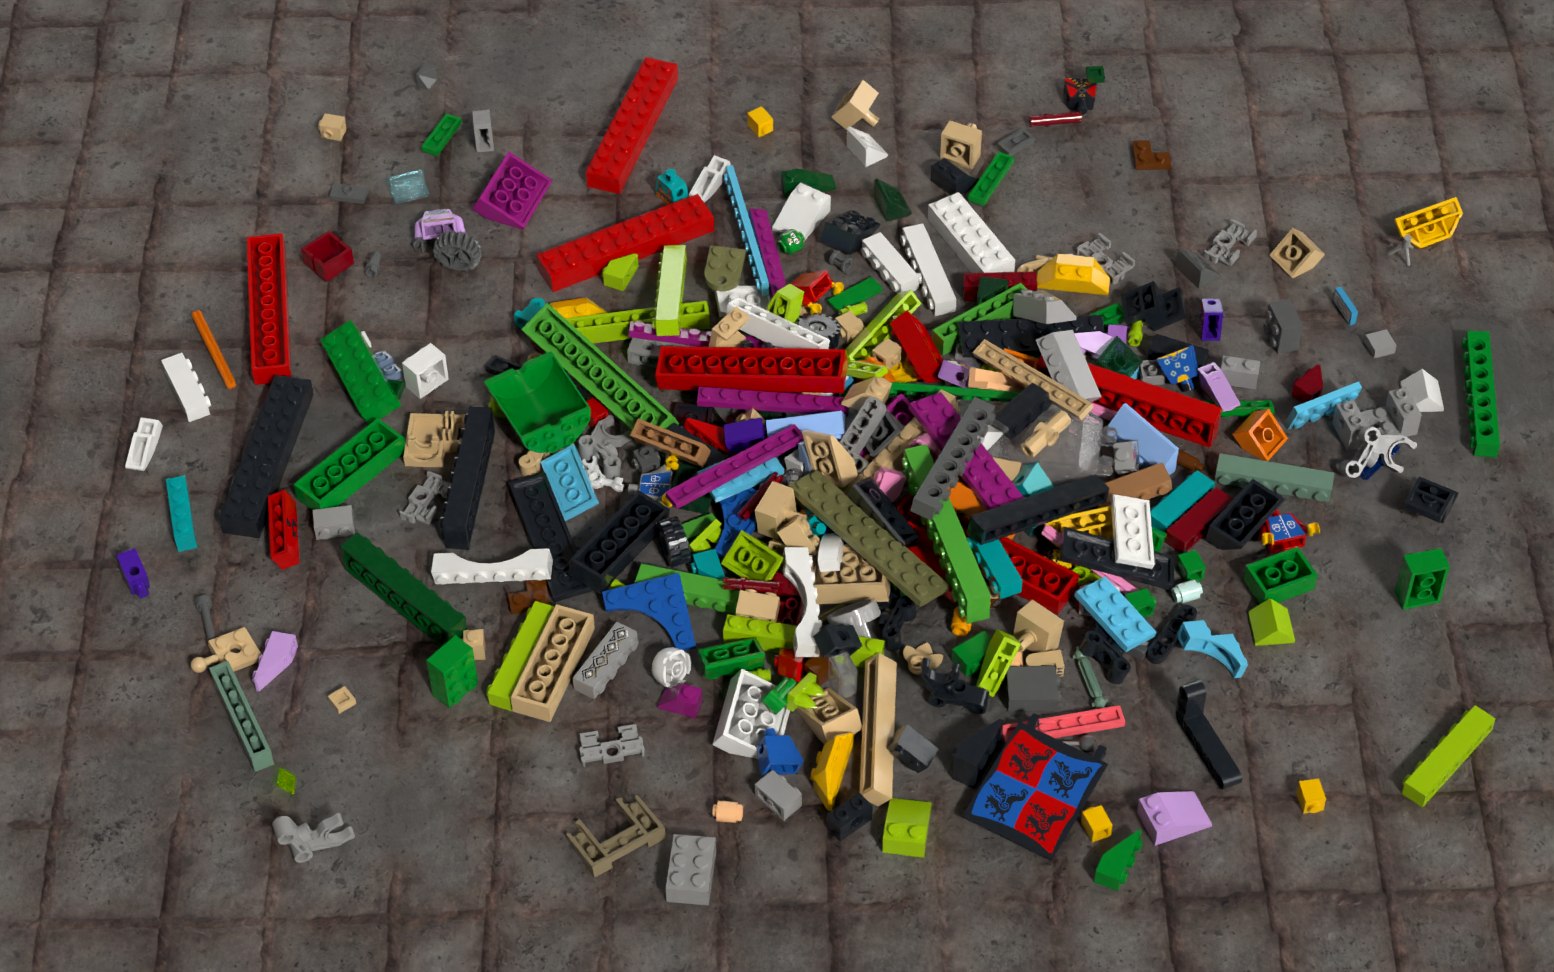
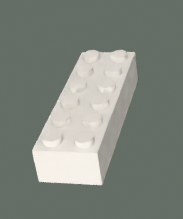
M959 192L928 205V221L971 273L1014 272L1015 259Z

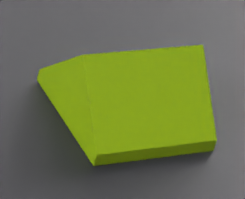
M1270 598L1248 611L1255 646L1295 643L1290 616L1286 607Z

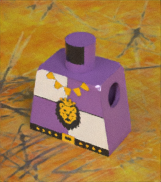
M944 359L938 377L962 388H971L968 387L970 368L975 367L961 360Z

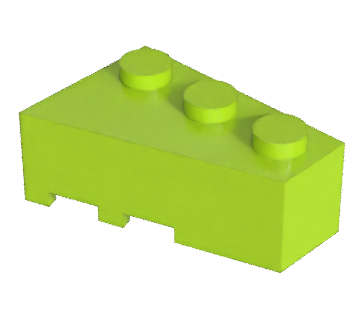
M791 284L786 285L775 293L767 306V311L795 323L800 315L804 291Z

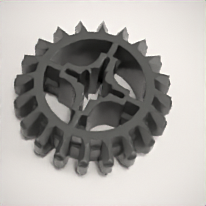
M454 230L452 232L446 231L445 234L441 233L433 247L434 257L437 258V262L441 263V266H446L448 269L465 270L466 272L469 269L474 270L478 266L482 251L481 246L478 244L479 241L474 240V236L469 237L468 233L463 234L461 231L457 233Z

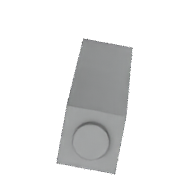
M490 110L472 111L477 152L494 151Z

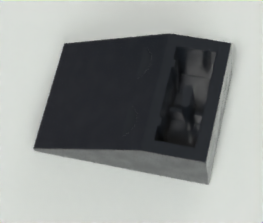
M850 210L825 221L820 241L851 255L862 248V240L872 236L881 224L875 222V219L860 215L858 211Z

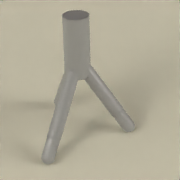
M1405 235L1403 244L1387 253L1390 256L1401 249L1405 250L1407 266H1410L1409 248H1414L1410 244L1411 236Z

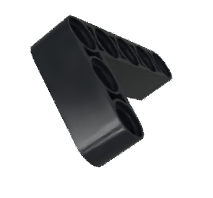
M1198 679L1179 687L1175 714L1178 723L1220 789L1224 790L1242 783V775L1203 714L1206 688L1203 682Z

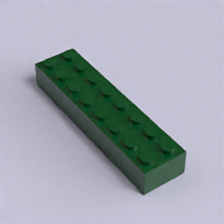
M357 532L340 545L344 569L437 645L442 647L455 635L460 639L463 638V630H468L465 615L452 608L447 600L443 601L434 590L428 589L420 579L413 577L408 569H403L399 566L397 561L392 557L389 558L380 547L374 546L369 538L363 537Z

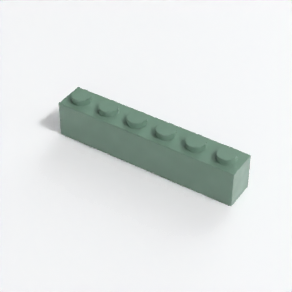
M1219 453L1215 483L1244 488L1254 479L1281 495L1330 502L1334 472Z
M229 661L209 668L213 683L254 771L257 772L274 765L271 750Z

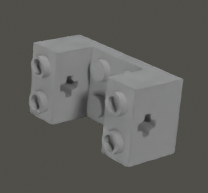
M1405 387L1389 391L1384 407L1360 412L1354 400L1336 404L1332 425L1346 450L1350 451L1359 448L1361 441L1358 439V431L1364 426H1379L1377 429L1381 435H1404L1406 437L1416 435L1422 414Z

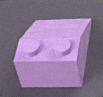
M1194 791L1159 792L1139 799L1137 814L1155 846L1212 827V823Z

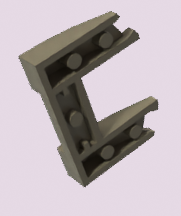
M638 795L635 796L636 803L624 804L622 798L616 799L617 805L632 827L601 844L580 819L575 823L576 827L579 828L575 835L566 834L569 842L594 878L613 868V861L646 844L649 848L667 838L665 827Z

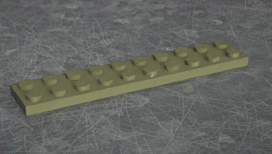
M818 470L788 485V487L794 489V496L919 607L949 590L950 585L907 547L902 546L900 542L891 537L886 530L875 523L874 519L867 516L860 507L856 506L845 493Z

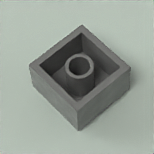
M1286 299L1269 303L1268 311H1266V323H1264L1263 328L1265 334H1268L1271 346L1275 348L1277 354L1298 350L1303 324L1291 300Z

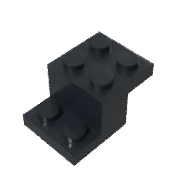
M1152 281L1121 294L1124 319L1127 325L1145 319L1152 330L1156 331L1187 318L1183 291L1180 287L1162 293L1156 283Z
M1419 476L1405 500L1403 508L1443 524L1457 500L1459 492Z

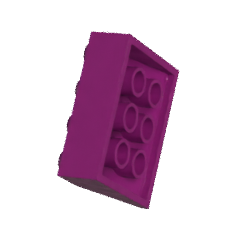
M508 151L472 209L486 219L523 230L553 180Z

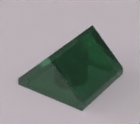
M878 178L874 180V199L886 222L912 214L899 189Z
M980 276L977 306L1008 290V281L1006 279Z
M1115 336L1096 360V365L1131 377L1143 360L1118 336Z

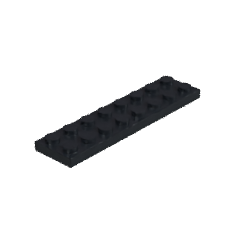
M1102 315L1076 316V320L1051 324L1028 319L958 322L957 324L962 358L975 357L973 351L984 339L1002 350L1006 348L1027 355L1041 354L1036 339L1053 332L1073 330L1074 333L1097 331L1105 333Z
M546 473L509 482V488L533 549H550L553 559L551 579L545 580L554 602L592 592L590 587L568 575L570 559L577 553V550Z

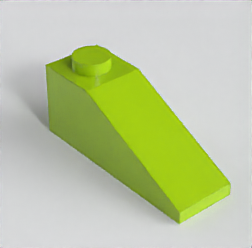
M997 629L987 647L976 687L988 690L992 697L995 696L1021 646V643L1014 636Z

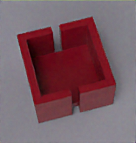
M327 231L301 248L304 264L313 272L316 271V274L325 282L354 264L352 249L343 241H340L331 231Z

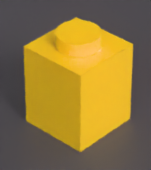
M762 106L747 113V124L758 137L773 131V118Z
M1320 779L1299 781L1296 793L1303 813L1323 811L1326 797Z
M1102 805L1089 807L1082 812L1081 824L1092 843L1111 836L1112 823Z

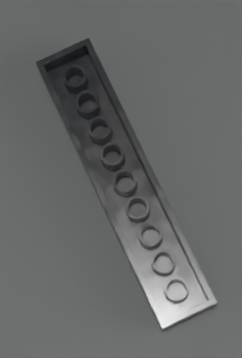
M274 376L219 517L222 533L260 538L269 515L268 496L278 491L314 395L310 379Z

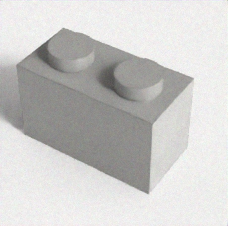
M1223 355L1221 370L1230 386L1256 390L1260 361Z
M351 505L313 510L316 540L347 537L355 534Z
M773 770L755 784V796L783 821L802 806L800 790L792 787L784 776L778 775Z

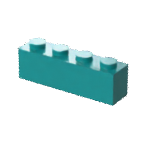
M1198 470L1192 475H1188L1180 486L1177 485L1171 494L1167 497L1164 496L1155 508L1152 507L1150 509L1151 527L1165 532L1168 526L1175 524L1183 513L1186 514L1195 502L1198 503L1202 500L1206 492H1211L1215 487V482Z
M184 475L166 479L174 538L178 552L196 549L197 541L186 477Z
M967 531V541L977 564L981 566L984 578H988L992 592L996 593L999 599L1022 592V578L999 539L980 545Z

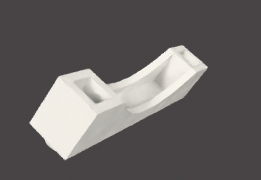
M784 547L782 555L784 558L782 561L784 576L798 590L804 606V617L795 629L793 637L795 657H819L820 651L813 636L819 632L822 622L818 620L820 608L815 600L817 599V588L813 586L815 573L811 571L812 555H809L808 547Z
M530 549L513 559L490 564L471 562L460 558L454 553H437L433 557L431 573L435 584L443 585L451 583L551 579L553 559L550 549Z

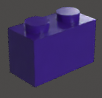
M762 418L724 425L725 444L730 454L742 452L766 439V428Z

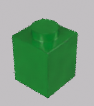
M1197 550L1178 555L1176 567L1184 582L1193 579L1197 582L1204 579L1206 566Z

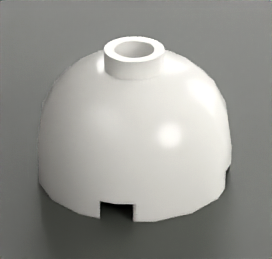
M674 647L659 651L652 662L654 678L658 683L669 688L684 684L686 680L682 679L691 670L689 654Z

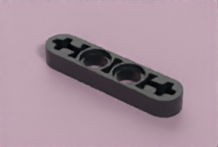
M1191 605L1182 606L1148 648L1147 659L1150 663L1161 664L1179 643L1178 631L1174 630L1172 626H1181L1183 622L1196 621L1197 610ZM1188 613L1191 614V615H1188V616L1185 618V621H1184V615H1187ZM1169 638L1172 640V643L1165 644L1162 642V639ZM1160 648V655L1157 654L1156 656H1154L1153 654H1156Z

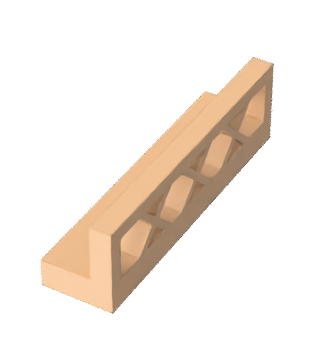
M970 368L968 387L1009 392H1022L1024 388L1017 387L1016 381L1003 373Z

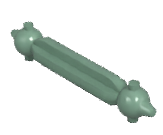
M1076 646L1075 655L1072 656L1073 659L1079 660L1078 666L1090 696L1094 699V703H1091L1092 707L1104 708L1108 700L1102 697V691L1090 661L1079 651V646Z

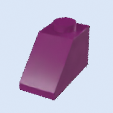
M686 684L666 689L660 699L658 709L697 718L703 703L702 689Z

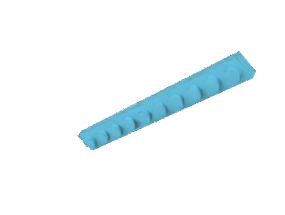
M733 165L726 166L724 182L728 184V195H732L730 199L732 207H735V218H739L737 220L738 228L742 230V241L746 242L744 245L746 254L749 253V265H753V278H757L755 279L757 290L760 289L762 296H769V281Z

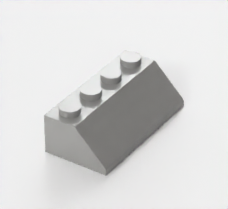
M1073 330L1053 332L1036 339L1052 380L1089 402L1101 398Z

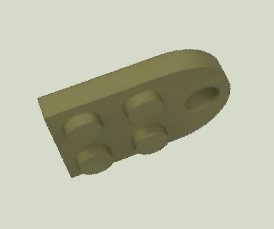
M710 245L705 268L706 284L711 289L722 292L736 288L741 281L746 250ZM718 281H724L725 283L720 284V283H717V282H718Z

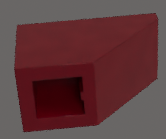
M1319 364L1312 369L1309 368L1304 376L1300 379L1297 378L1292 384V397L1302 404L1322 395L1323 380Z

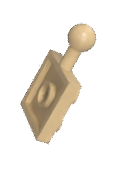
M243 627L209 640L208 646L214 655L205 659L202 657L194 658L191 661V669L196 673H201L205 671L208 665L229 661L233 672L258 663L261 652L246 628ZM233 648H237L240 650V652L233 653L230 650Z

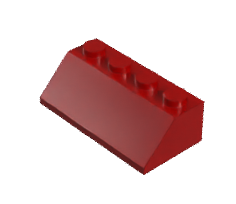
M908 310L890 322L893 328L891 332L897 340L899 339L901 350L907 353L906 359L911 366H914L915 370L913 372L917 378H922L927 383L945 381L938 377L944 359L924 324Z

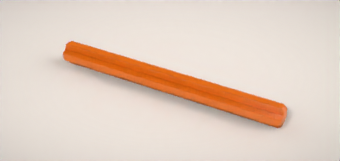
M193 311L191 314L226 387L228 389L235 388L236 381L201 311Z

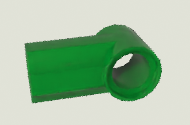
M785 677L761 702L774 715L778 714L788 703V693L797 685V682L792 678Z

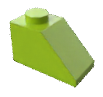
M631 254L611 260L602 271L604 285L624 291L639 267L638 254Z

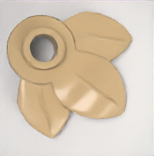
M928 642L922 644L917 649L906 646L903 651V657L908 662V669L913 674H921L923 658L930 659L929 667L931 669L937 668L943 661V655L933 654Z

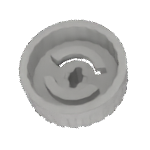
M870 598L845 606L828 615L827 619L831 626L839 624L853 625L858 636L872 638L867 622L881 615L876 599Z

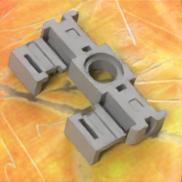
M1232 219L1227 231L1222 230L1213 240L1212 248L1209 251H1204V258L1207 260L1211 259V262L1215 264L1218 263L1219 259V261L1232 266L1238 259L1240 250L1230 253L1229 249L1235 244L1236 239L1249 246L1256 238L1257 230L1250 232L1245 229L1244 224ZM1225 239L1228 243H1221L1220 240Z
M1101 233L1098 234V239L1091 242L1090 245L1089 241H1086L1077 247V256L1080 254L1086 257H1094L1096 261L1105 262V264L1100 266L1109 278L1112 279V284H1117L1119 279L1123 280L1125 273L1135 267V260L1125 252H1122L1120 261H1115L1113 264V260L1103 253V250L1111 248V241Z
M428 471L427 480L422 486L417 485L408 498L409 505L405 511H399L400 518L402 520L408 519L410 523H415L416 518L417 521L429 525L437 514V507L433 506V508L428 510L427 505L434 497V494L437 495V493L447 499L448 486L451 487L452 483L443 481L441 475ZM418 495L426 496L423 500L416 499Z
M636 724L618 727V733L622 734V738L604 743L597 742V738H599L598 731L581 733L580 741L582 746L580 747L582 766L585 767L587 762L603 760L604 764L624 761V756L639 753L644 757L643 739L638 736ZM609 748L618 750V753L614 756H610L606 752Z

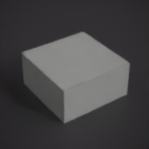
M1387 329L1365 335L1364 343L1373 358L1395 353L1397 345Z
M1157 360L1139 361L1141 381L1152 385L1165 384L1166 375Z

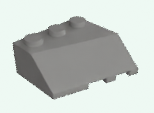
M1021 290V293L1014 294L1013 316L1044 324L1076 320L1075 314L1062 300L1044 290Z

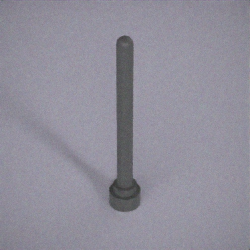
M201 595L195 599L197 610L202 613L209 641L215 638L210 616L212 602L210 596Z

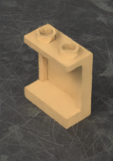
M736 306L712 328L709 347H737V344H741L742 341L746 340V337L738 332V330L749 321L750 316Z

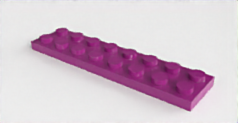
M941 392L911 402L908 407L942 451L962 419ZM980 443L978 450H973L974 455L970 463L966 462V469L961 477L984 507L990 510L1024 498L986 448Z

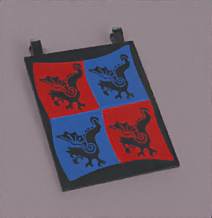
M1033 713L1027 725L1019 721L964 811L962 818L1053 861L1108 767V763L1102 761L1106 755L1105 751L1107 748L1099 745L1094 756L1076 749L1037 730L1040 716Z

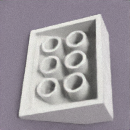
M741 669L731 678L712 745L730 754L758 759L757 746L764 737L763 732L766 729L774 728L777 735H784L790 710L786 709L785 705L778 714L774 715L761 702L777 686L744 669Z

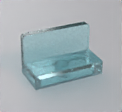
M422 169L388 178L395 204L429 196Z

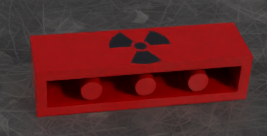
M283 490L268 496L271 559L282 570L300 564L296 501Z

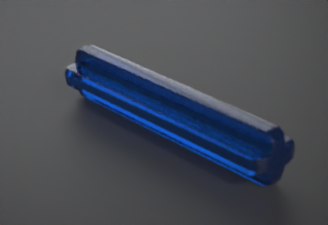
M1399 444L1395 445L1392 449L1391 457L1399 451ZM1379 454V458L1373 467H1364L1360 474L1361 479L1368 480L1384 465L1381 460V454Z

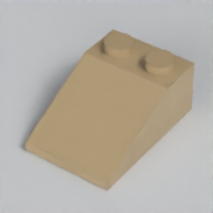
M809 430L802 431L812 471L818 470L835 486L843 488L858 477L854 459L833 435Z
M830 688L823 690L824 696L810 697L816 704V709L800 707L796 709L817 738L824 744L836 735L849 732L855 735L856 732L862 730L857 708Z

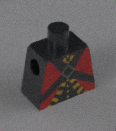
M1065 78L1064 95L1068 108L1070 110H1077L1082 115L1086 114L1087 110H1093L1097 83H1087V79Z

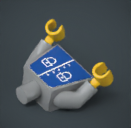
M670 455L666 459V464L650 473L642 474L640 484H629L628 495L633 496L639 490L666 507H672L673 505L666 498L665 492L673 487L671 469H678V459L674 455Z

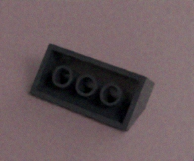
M870 476L856 482L847 493L856 506L860 507L867 516L874 519L875 523L886 530L902 546L908 547L920 536Z
M1252 479L1211 523L1206 540L1221 550L1242 549L1285 499Z

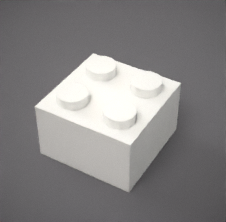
M431 343L402 362L406 388L420 399L449 380L445 354Z

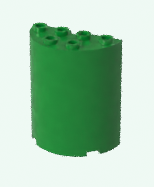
M552 351L523 363L519 370H513L512 368L484 381L488 391L525 447L533 452L554 453L567 445H572L590 421L591 408Z

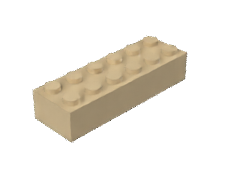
M556 604L511 696L513 712L551 722L595 629L593 614Z

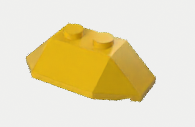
M1457 197L1401 216L1394 219L1400 236L1404 238L1405 235H1410V243L1420 249L1450 238L1463 212Z
M1057 254L1039 269L1037 273V288L1100 295H1108L1110 278L1094 257Z
M587 297L549 304L564 318L608 313Z
M1111 506L1071 514L1044 524V527L1050 525L1059 533H1061L1063 527H1068L1108 539L1113 538Z
M851 732L836 735L825 743L822 752L819 751L817 754V768H813L810 780H813V789L828 811L833 809L853 748L854 733Z

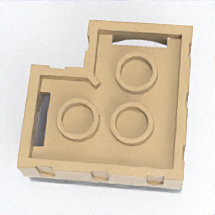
M445 411V414L410 413L403 456L405 466L443 467L445 453L457 452L458 443L462 441L461 438L459 441L457 440L459 429L465 428V415L454 414V411H451V414L448 411Z

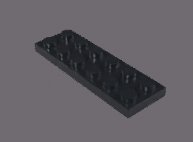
M1063 527L1061 530L1060 561L1170 591L1174 587V556L1154 551L1155 566L1152 569L1116 563L1114 540L1068 527Z

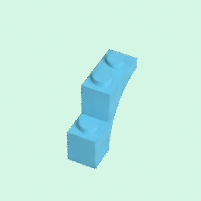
M1204 620L1182 623L1177 637L1183 650H1194L1208 654L1224 664L1234 678L1242 677L1248 664L1233 634L1212 636Z

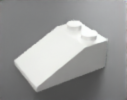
M800 183L790 194L772 230L783 234L790 229H795L798 232L800 231L806 240L830 212L831 196Z

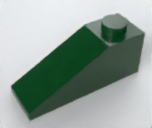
M803 169L781 171V188L785 199L789 198L790 194L800 183L820 192L836 190L832 175Z

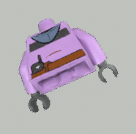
M436 209L424 212L423 217L415 223L416 241L413 242L415 252L417 253L418 247L422 248V252L425 251L422 239L437 238L441 233L445 234L446 231L452 232L453 230L457 233L461 231V233L465 234L462 218L452 214L450 209Z

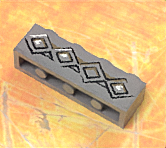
M616 622L573 677L574 690L592 699L601 694L608 681L615 677L618 668L626 663L631 651L636 650L639 643L637 631Z

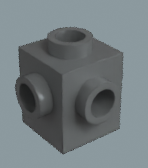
M646 446L633 451L634 459L631 460L635 470L639 471L640 475L660 468L661 460L659 453L654 451L653 448Z

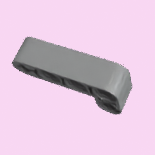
M870 397L865 401L839 442L854 459L856 469L857 464L862 462V467L857 470L858 475L870 464L859 454L886 413V405L875 397ZM868 420V424L862 428L863 422ZM857 436V441L852 444V439Z

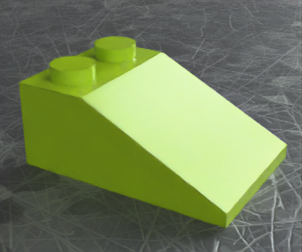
M741 530L721 564L740 577L748 578V580L771 581L784 558L753 535Z
M898 798L890 799L883 834L882 853L924 858L931 802Z

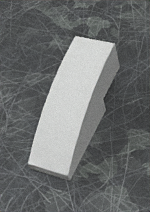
M714 155L708 167L705 166L689 193V197L698 194L705 203L723 183L726 166L731 165L730 161Z
M140 418L138 430L134 432L125 465L126 469L145 471L161 434L163 425L159 420Z
M836 533L824 534L822 536L818 552L820 572L840 571L844 540Z

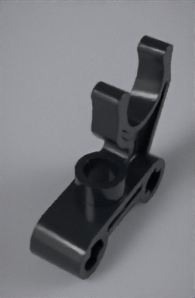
M890 590L889 601L878 602L877 604L882 614L880 627L883 628L884 647L888 651H897L902 646L900 629L904 621L914 620L917 613L915 602L907 595L899 598Z
M1096 621L1094 630L1088 631L1082 639L1079 651L1084 656H1094L1108 670L1107 678L1111 683L1116 685L1122 684L1131 670V665L1123 657L1122 648Z
M923 658L920 676L930 688L928 698L930 705L943 707L946 704L968 707V710L974 714H984L986 712L990 695L988 690L970 686L966 681L958 679L960 666L958 663L952 664L950 673L941 674L929 667V658Z

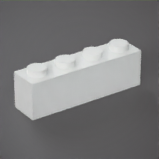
M881 232L862 240L861 253L863 257L871 262L872 267L877 269L882 279L889 283L893 292L898 294L910 289L912 291L919 289V276Z
M179 353L161 360L164 373L188 422L210 415L208 408L211 406L208 396L204 397L203 386L201 383H197L199 380L196 372L191 371L192 365L189 358L185 359L183 353Z

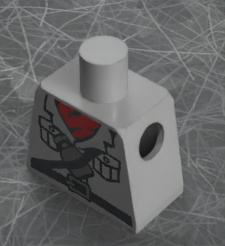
M1138 440L1113 443L1115 471L1119 476L1123 477L1140 471Z

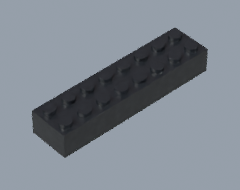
M470 406L468 413H465L464 416L465 428L461 429L462 441L458 443V457L454 459L455 471L451 472L450 477L452 484L451 487L448 486V501L444 502L443 507L445 514L440 519V528H443L442 540H445V545L448 549L469 550L495 436L493 409L491 407Z

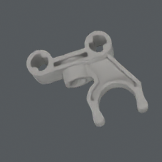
M613 415L598 421L591 436H581L578 445L580 458L582 460L593 459L592 456H595L597 463L604 468L603 475L608 479L620 477L621 460L618 458V452L615 447H622L625 443L632 440L630 436L631 430H627L624 434L617 436L610 435L605 431L606 428L614 425Z
M1364 426L1358 431V439L1361 441L1358 450L1352 460H1344L1340 463L1339 471L1343 476L1356 478L1361 474L1365 465L1369 468L1373 467L1379 458V454H1381L1384 466L1393 469L1397 473H1402L1404 468L1396 465L1391 458L1392 449L1399 443H1404L1409 448L1415 449L1417 443L1404 435H1381L1377 428ZM1349 466H1352L1351 472L1348 471Z
M340 813L322 820L316 830H311L306 822L297 826L288 816L278 817L272 823L278 843L282 845L290 844L294 859L298 863L310 860L313 857L312 851L340 846L355 838L354 831L350 826L338 833H329L334 828L344 824Z

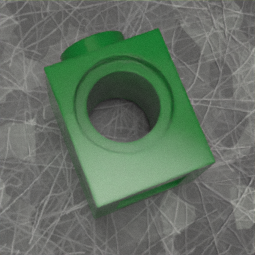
M1148 588L1125 594V598L1143 618L1154 614L1156 599L1154 595L1150 594Z

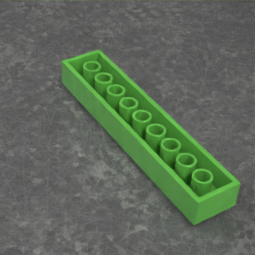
M548 303L521 329L545 353L552 351L563 369L631 431L638 418L664 429H668L673 423L679 424L670 412Z
M927 444L904 449V458H902L904 470H902V473L907 477L905 481L909 484L908 491L910 496L915 497L935 464ZM949 498L947 502L943 501L942 504L944 505L940 514H936L932 521L920 516L922 525L927 527V537L929 541L932 540L933 542L932 547L935 556H939V566L941 571L946 573V582L952 587L953 600L959 604L958 611L960 617H964L966 624L990 618V592Z

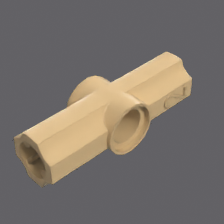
M1061 410L1055 413L1046 423L1040 422L1035 427L1033 434L1021 444V450L1027 457L1031 458L1037 455L1046 445L1052 446L1057 441L1059 434L1071 423V418L1065 411Z

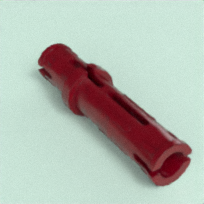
M1081 112L1045 113L1039 116H1029L1030 127H1050V125L1082 122Z
M774 471L769 479L759 486L760 489L742 509L737 512L740 519L743 516V521L746 522L772 481L777 483L783 481L781 475L777 476L778 472Z
M725 577L723 583H730L723 585L724 590L745 591L746 589H752L757 592H770L779 595L783 591V589L778 588L783 587L782 582L748 580L746 577L741 579Z

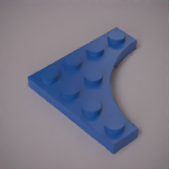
M752 487L719 501L724 514V529L715 550L717 555L723 559L741 530L752 534L757 527L755 511L746 522L742 520L743 516L740 519L737 515V512L757 492Z
M679 573L602 592L607 612L633 610L644 613L646 616L659 622L666 629L675 644V648L683 651L697 648Z

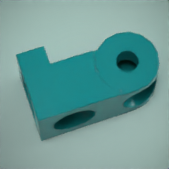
M534 298L523 311L517 310L514 313L515 326L522 329L545 305V301L542 298Z

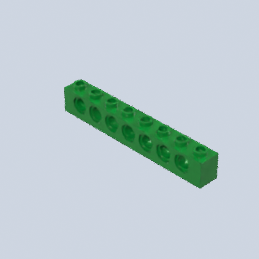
M1467 331L1466 337L1462 338L1461 347L1465 349V352H1463V363H1466L1464 367V377H1467L1465 391H1468L1466 405L1470 407L1468 408L1467 418L1471 419L1469 423V434H1472L1470 448H1473L1474 456L1497 457L1500 448L1490 332Z

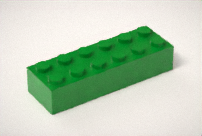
M349 320L320 339L360 414L369 424L377 418L382 419L402 405L363 334L352 320Z
M377 418L294 483L296 498L312 511L338 507L404 454V437Z

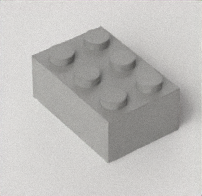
M674 834L666 882L667 902L709 906L716 857V838Z

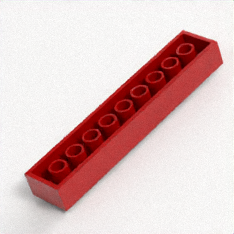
M645 57L586 171L587 187L616 194L621 193L678 81V64Z
M696 194L536 254L538 270L552 292L602 274L604 267H607L611 260L631 254H638V260L663 251L664 246L679 245L714 231V216L700 196Z
M283 233L247 237L251 366L255 385L270 384L275 375L292 377L287 263Z
M661 346L655 377L659 390H698L699 387L765 392L844 393L848 360L846 349Z
M1041 355L1036 364V370L1051 378ZM1087 363L1101 395V398L1092 401V403L1117 412L1126 403L1158 431L1211 448L1219 430L1221 407Z
M908 493L897 509L920 535L914 542L923 544L934 552L932 540L929 541L927 537L926 525H922L920 515L910 511L914 496H910ZM956 513L967 538L969 519ZM1006 537L999 539L1022 578V592L1017 593V595L1029 601L1034 600L1050 612L1058 615L1078 589L1079 574ZM978 564V567H979V569H980V571H981V574H982L981 566H980V564Z

